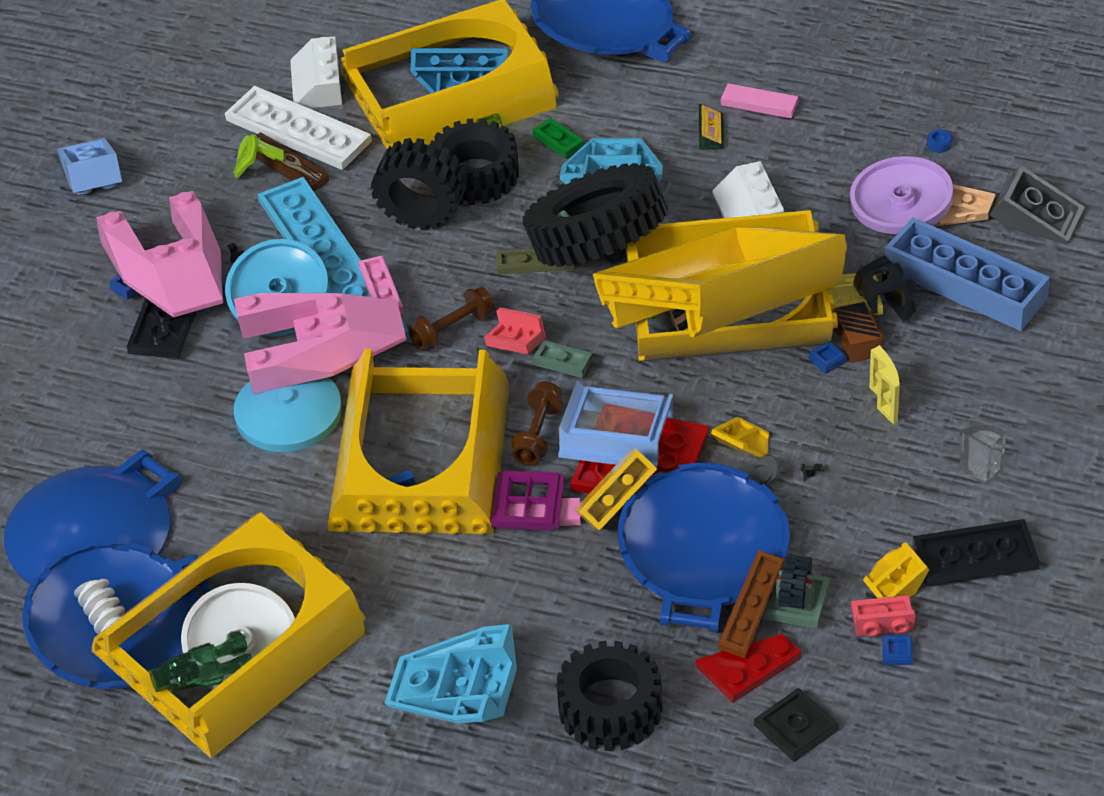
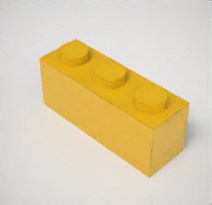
M631 449L574 510L593 529L600 530L657 468L637 449Z

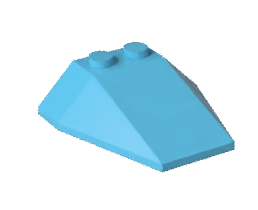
M591 138L562 165L560 180L568 184L573 178L584 177L583 174L589 172L593 174L601 168L607 170L613 165H616L618 168L621 164L628 163L629 166L632 163H638V165L645 164L650 166L659 183L662 180L663 165L642 138Z
M511 625L482 627L399 657L385 700L386 706L457 724L482 722L504 716L517 671Z

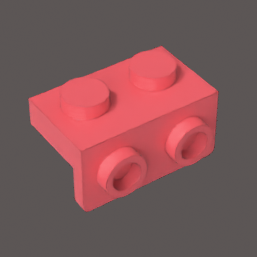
M500 307L496 311L499 324L484 337L486 346L529 354L546 338L540 315Z
M909 595L851 601V612L856 636L871 637L885 633L901 634L907 631H914L916 615L915 610L911 608Z

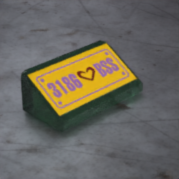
M699 104V149H724L723 113Z

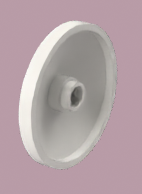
M233 583L217 587L203 595L192 606L185 618L181 634L185 662L194 677L204 686L213 690L281 636L293 623L295 617L285 601L265 587L250 583Z

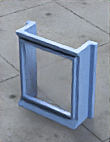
M576 381L559 426L560 450L558 457L617 465L631 449H637L657 468L659 440L667 417L673 418L674 416L673 394L664 397L663 395L584 387L579 381Z

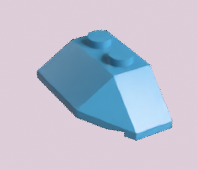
M411 48L410 72L431 94L488 74L508 58V48Z

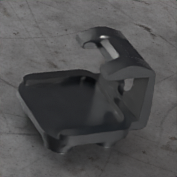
M884 255L856 272L853 286L858 294L867 301L874 314L878 313V295L884 294L885 299L902 319V322L910 320V317L916 312L915 303L911 299L913 294H916V286L912 279L907 280L903 277V270L899 263L891 262ZM879 274V281L874 280L873 276Z

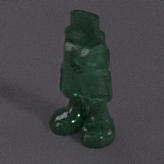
M239 630L230 631L226 635V640L217 646L208 642L193 647L186 653L161 662L160 667L149 670L155 692L166 689L173 692L174 690L178 691L195 687L207 688L221 684L225 675L235 673L252 659L250 653L244 654L247 650V642ZM228 655L238 656L223 663H219L216 660Z

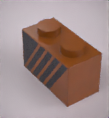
M865 301L834 308L838 320V328L834 329L849 362L854 363L870 359L871 350L885 344L882 330L876 327L873 311L868 310Z

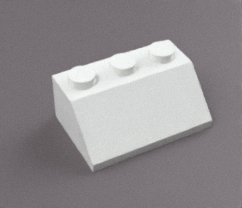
M335 36L311 39L290 60L293 102L307 108L342 105Z
M761 161L736 166L712 190L713 197L723 218L784 213V209Z

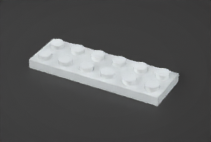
M257 86L252 87L225 112L226 121L256 134L261 132L282 145L341 170L350 164L372 142L371 134Z

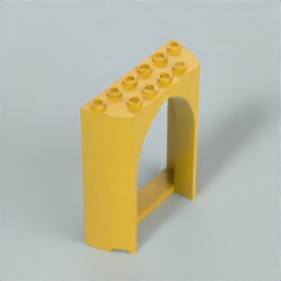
M506 0L487 3L343 49L344 57H341L342 77L386 149L389 146L392 147L394 142L397 141L403 144L404 139L411 138L413 143H416L417 138L424 139V144L429 145L431 141H435L434 136L438 132L443 134L442 128L447 125L453 128L454 122L460 121L461 124H466L467 119L473 118L474 123H479L481 118L487 119V124L496 121L499 123V127L557 108L556 98L559 97L556 85L552 82L546 54L544 51L539 50L535 38L530 37L525 23L519 21L516 10H512ZM471 37L500 41L508 44L512 50L510 56L499 67L484 76L385 109L380 107L360 74L411 57V48H440Z
M811 210L658 224L659 226L656 229L650 230V234L640 236V240L636 243H628V247L625 248L627 262L734 226L819 232L817 220L813 221ZM830 289L805 297L801 304L792 312L770 323L721 327L696 337H689V330L649 334L648 320L645 318L635 322L639 361L825 344L829 341L831 342L833 328H838L837 314L831 311V309H834L833 294L828 293L827 291Z
M734 226L593 273L601 303L603 306H608L614 319L611 323L615 328L623 327L671 309H682L686 311L689 337H696L838 286L844 269L847 244L845 234Z
M365 348L362 356L354 364L351 373L328 519V531L494 534L495 527H491L497 475L498 472H501L510 387L502 367L496 365L489 358L488 351L479 350L477 368L374 367L372 349ZM370 393L474 395L470 431L463 451L446 470L426 482L404 487L385 479L369 465L362 453Z
M259 512L95 636L92 643V652L212 759L365 634V616L360 610L351 588L345 584L339 574H333L325 567L320 558L317 556L313 557L307 552L300 541L297 539L293 540L278 523H273L264 514ZM245 565L279 567L304 588V600L297 617L281 636L191 708L185 706L119 646L198 584L219 572Z

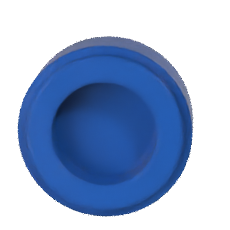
M942 129L933 130L927 136V147L933 152H946L952 147V135Z

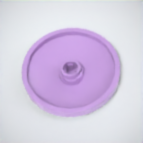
M912 156L892 157L870 165L855 178L850 190L851 208L856 218L868 228L887 234H898L912 217L933 226L949 212L954 198L953 184L948 173L941 166L930 160Z

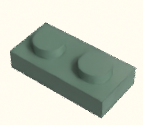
M546 340L542 341L533 356V365L580 378L584 377L593 361L592 352Z

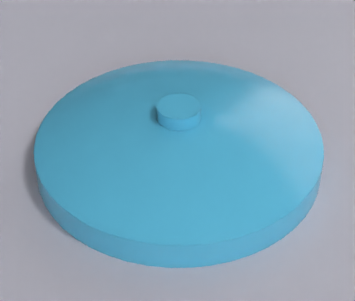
M290 239L264 241L246 250L232 265L225 284L227 304L234 318L238 321L234 302L236 298L258 293H329V276L320 256L307 245ZM295 328L263 334V336L289 335L295 333Z
M329 377L253 394L249 381L240 390L234 403L235 422L242 437L250 444L272 452L299 451L321 442L333 432L342 414L339 390Z

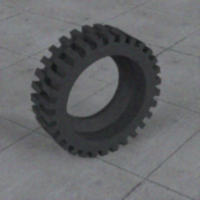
M628 163L621 164L618 168L616 165H613L607 170L601 168L596 170V173L591 174L589 172L583 174L584 177L573 178L570 180V183H563L558 186L557 190H550L546 193L547 196L538 198V203H532L529 206L530 209L525 211V215L522 218L523 225L538 261L548 266L556 264V267H562L565 263L567 266H572L577 261L582 264L586 263L590 258L594 261L600 259V256L603 254L611 255L614 253L613 250L618 248L622 250L628 247V243L639 241L640 236L650 234V230L656 229L659 226L658 223L663 222L664 216H667L668 213L667 204L653 169L645 164L638 165V163H632L629 166ZM564 210L569 214V217H558L556 215Z

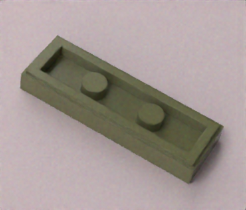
M534 249L497 251V275L574 270V265L567 266L566 263L562 267H556V264L553 266L542 264L541 261H538Z

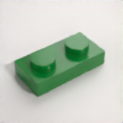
M551 117L532 129L534 138L565 159L574 155L584 145L582 138Z

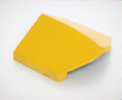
M740 417L731 419L712 429L711 434L720 443L732 449L758 458H764L768 454L769 432Z
M905 542L901 547L888 552L874 565L869 575L864 577L863 581L877 598L909 595L910 598L915 596L930 569L909 544Z

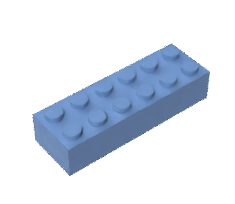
M913 217L885 247V255L891 262L900 264L903 270V277L907 280L912 279L916 285L1019 331L1023 330L1048 300L1050 277Z

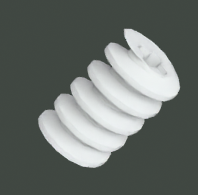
M107 579L85 582L74 591L75 597L78 598V603L83 607L84 613L89 616L88 620L94 625V631L97 634L125 613L124 607L118 606L120 603L119 598L112 597L115 591L112 588H107L109 586Z

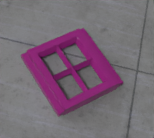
M528 471L498 472L491 527L526 530L559 529L564 474ZM512 484H527L526 497L510 496ZM533 484L548 485L547 497H531ZM509 503L525 504L523 517L508 516ZM530 504L545 505L544 517H529Z

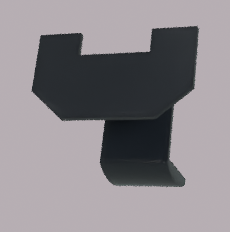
M235 243L227 245L231 253L230 261L234 263L235 259H238L245 251H238Z
M802 463L803 481H805L806 476L814 477L816 471H824L823 465L814 464L812 470H806L805 464Z

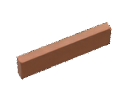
M758 550L720 638L718 649L746 658L775 589L779 571L783 570L785 559Z

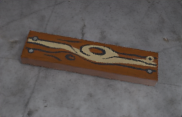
M260 132L256 135L259 140L284 150L283 162L276 159L273 160L257 152L256 159L291 181L304 177L313 192L329 181V175L265 134Z

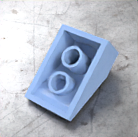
M105 138L57 149L67 181L73 193L87 194L92 192L93 188L102 187V189H109L115 187L116 183L122 182L117 155Z

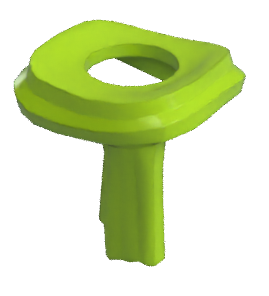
M254 134L246 135L239 146L237 162L233 171L234 178L238 179L255 162L257 152L273 160L276 159L283 162L284 150L259 140Z

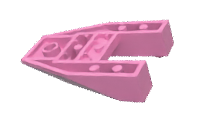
M193 191L182 192L169 197L172 222L183 239L167 245H159L149 250H144L121 211L109 212L103 216L96 217L100 242L123 282L172 317H177L223 303L221 250L202 204Z
M258 293L234 299L243 339L295 328L297 336L296 342L244 353L253 394L334 376L353 367L362 356L365 348H371L372 354L375 356L407 340L397 300L342 293Z

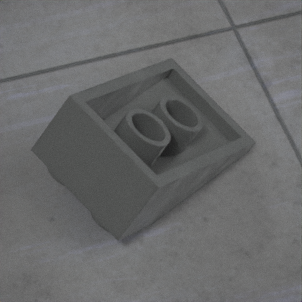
M1020 165L1006 181L989 215L1012 230L1067 244L1085 207Z

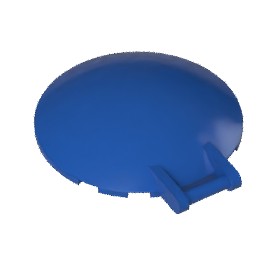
M531 0L532 17L544 33L566 46L585 52L609 55L639 52L660 62H667L671 58L672 53L682 43H687L692 37L689 29L673 23V9L669 0ZM665 37L672 39L666 46L659 44Z
M140 450L119 467H80L61 472L42 481L20 499L7 520L4 532V546L12 568L24 581L31 584L33 579H37L40 573L45 570V565L58 555L74 547L97 541H113V544L130 545V542L152 548L153 553L160 556L165 548L164 542L171 529V516L165 498L181 486L183 477L177 472H170L153 460L151 454L147 451ZM146 467L162 480L154 484L139 472Z
M715 463L679 465V469L667 473L661 471L653 475L627 500L621 512L618 525L619 548L627 568L644 587L663 598L660 625L669 626V623L695 626L709 628L710 632H718L722 606L736 603L758 550L786 559L790 540L787 515L780 507L778 498L765 484L760 485L749 478L748 473ZM672 605L712 609L711 617L671 612Z
M113 541L87 543L65 551L45 565V570L40 573L37 579H33L25 595L22 612L23 629L31 650L50 671L77 685L97 689L131 687L92 652V643L98 634L94 631V625L89 622V616L84 613L83 607L78 603V598L75 597L74 591L85 582L107 579L109 581L107 588H112L115 591L112 597L119 598L120 603L118 606H123L126 613L199 556L191 555L173 562L168 557L164 559L153 553L152 548L130 542V545L113 544ZM208 578L198 584L204 595L213 590ZM193 588L119 646L154 678L165 673L183 656L181 644L183 624L192 606L202 596L198 597Z

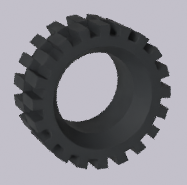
M472 118L467 119L466 124H461L460 121L454 122L453 128L447 125L442 128L443 134L438 132L434 136L435 141L432 142L437 143L436 148L442 150L443 147L448 149V156L452 157L455 155L459 159L458 164L470 159H485L493 162L481 168H464L465 172L463 175H467V183L460 204L464 200H468L469 205H475L478 200H481L482 204L489 203V198L492 197L496 201L501 198V192L507 195L511 191V186L515 187L517 184V178H519L517 142L513 133H509V129L506 126L499 128L498 122L492 121L491 124H487V119L481 118L479 123H474Z
M411 138L404 139L403 144L397 141L394 142L392 147L389 146L386 149L371 183V189H373L371 194L373 199H378L376 202L378 208L386 209L384 214L388 218L392 215L396 217V223L401 225L402 221L408 223L407 228L411 229L419 225L421 230H428L429 225H431L432 229L435 230L439 229L441 224L445 226L449 223L450 219H453L466 189L467 175H463L465 172L463 165L457 166L459 159L455 155L452 157L448 156V149L443 147L442 150L436 148L437 143L431 141L429 145L424 144V139L417 138L416 143H413ZM412 178L427 184L435 192L436 196L417 193L404 185L400 179Z
M599 641V648L595 649L592 648L591 644L583 646L584 653L580 654L577 650L570 655L571 663L565 660L561 665L562 672H558L556 687L561 724H565V731L569 736L575 733L576 742L582 745L585 740H588L589 748L597 750L598 744L604 745L605 751H613V745L620 744L621 750L628 749L629 741L632 740L636 745L643 742V733L650 736L654 732V724L658 725L661 720L662 685L661 675L658 673L656 662H650V655L645 651L638 655V647L630 644L628 649L623 648V642L615 641L614 646H607V641ZM602 680H621L632 684L637 689L629 700L614 706L595 704L582 694L587 686Z

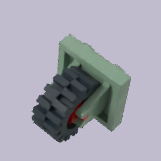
M787 554L783 570L779 571L775 589L762 619L818 629L830 585V578L812 575V558Z

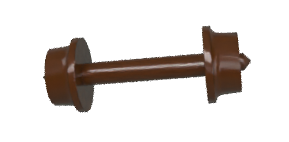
M483 287L475 290L467 289L464 292L466 305L432 324L423 316L416 318V323L408 329L414 345L421 351L429 347L432 349L438 347L437 332L471 313L478 320H485L487 314L495 308L489 292Z
M547 381L539 382L534 389L530 390L527 396L528 404L536 411L529 432H520L514 435L511 441L512 455L517 462L523 465H535L547 453V444L539 436L546 414H556L563 406L562 391L554 383Z

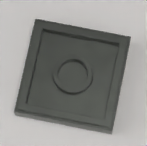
M800 688L791 692L754 719V726L793 762L839 730V723Z

